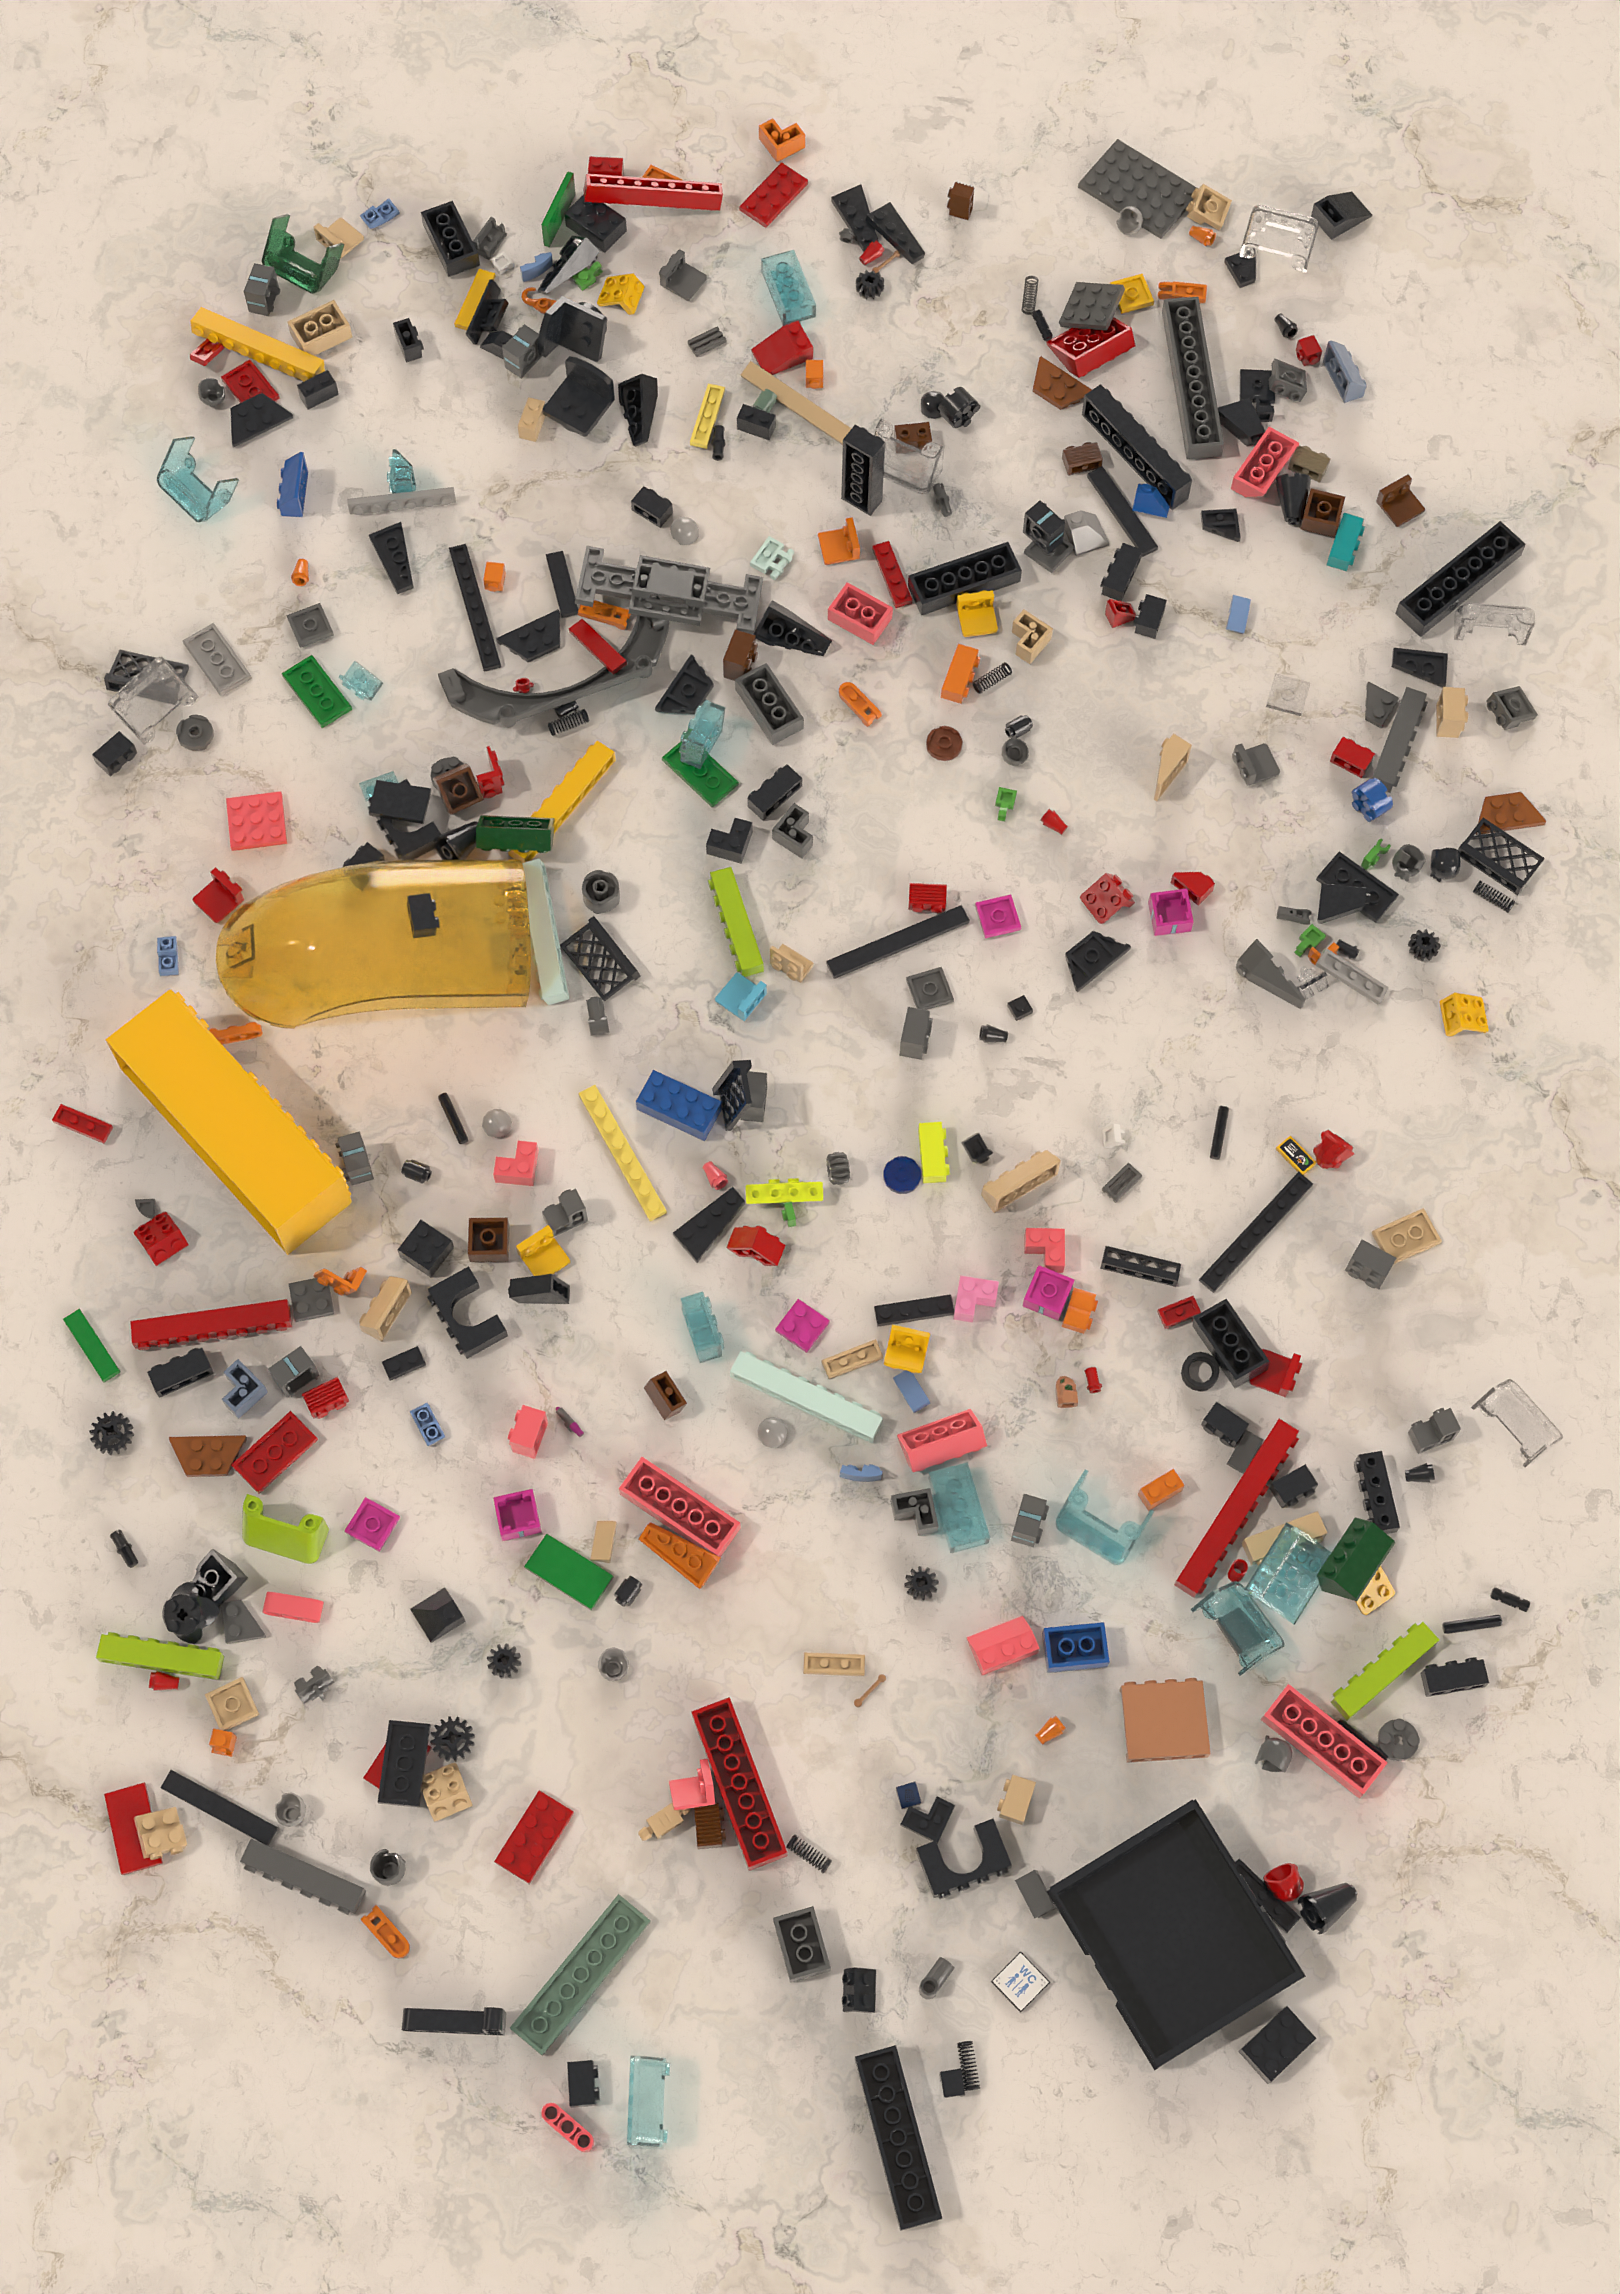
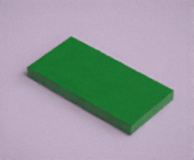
M568 171L541 224L543 244L549 248L565 217L564 213L569 209L576 195L574 173Z
M313 655L281 673L282 677L321 728L352 710V706Z
M689 735L662 757V761L711 807L715 806L739 785V782Z
M548 1534L544 1536L524 1566L525 1569L591 1611L614 1578L613 1575Z

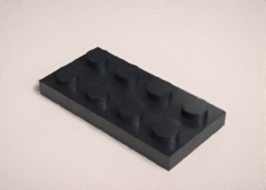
M1340 851L1316 878L1321 884L1366 887L1367 893H1370V903L1366 904L1365 910L1359 912L1375 923L1399 896L1397 892Z
M389 1720L378 1804L420 1807L430 1724Z

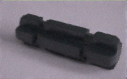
M1040 309L1033 311V319L1036 321L1035 323L1040 333L1043 334V340H1051L1053 334L1049 330Z
M1496 1587L1492 1589L1490 1595L1492 1599L1501 1600L1500 1602L1514 1608L1518 1607L1523 1612L1528 1611L1530 1601L1526 1599L1521 1600L1520 1597L1506 1591L1502 1592L1501 1589Z

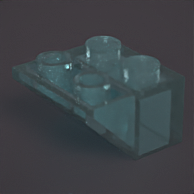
M393 449L392 456H389V467L391 469L387 472L389 492L395 494L416 491L412 464L397 449Z

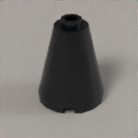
M1294 473L1292 477H1288V474H1283L1276 478L1275 485L1284 520L1289 525H1298L1303 520L1311 484L1309 475Z
M477 821L438 835L434 839V842L437 841L435 849L438 855L446 864L449 862L453 864L452 868L461 866L476 848Z
M1342 1883L1304 1894L1298 1899V1905H1302L1300 1914L1312 1931L1318 1930L1317 1934H1323L1357 1901V1891L1353 1885Z

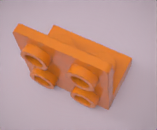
M853 517L846 518L845 526L842 529L818 533L825 565L860 559V545Z
M359 1267L347 1272L344 1278H341L323 1268L315 1272L313 1276L317 1278V1282L321 1285H329L334 1288L333 1291L344 1296V1294L348 1295L357 1291L367 1270Z

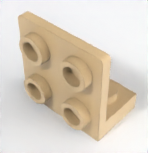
M339 218L328 228L323 227L319 223L314 226L316 240L339 259L364 240V236L343 218Z
M784 944L779 949L774 946L770 948L771 966L777 971L781 970L786 973L793 981L797 980L801 983L814 966L812 961Z

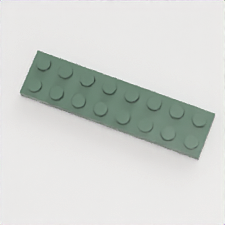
M618 1894L516 2019L510 2029L543 2056L650 1924L651 1920Z

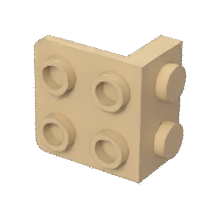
M451 1763L424 1775L422 1792L434 1822L473 1806L457 1763Z

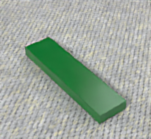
M80 1308L63 1318L103 1382L120 1373L119 1368Z

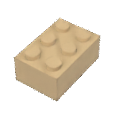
M334 300L287 322L290 334L299 349L314 356L353 338L350 325Z

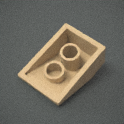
M1174 733L1170 739L1166 738L1161 746L1163 749L1159 754L1161 759L1156 782L1155 801L1159 800L1189 759L1192 745Z

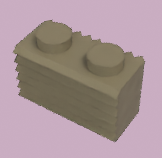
M1299 445L1290 460L1288 469L1295 473L1309 475L1312 480L1319 483L1329 466L1331 458L1325 453L1312 451L1308 446Z

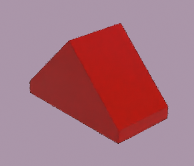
M1113 599L1107 601L1105 615L1112 628L1134 621L1136 613L1131 603Z

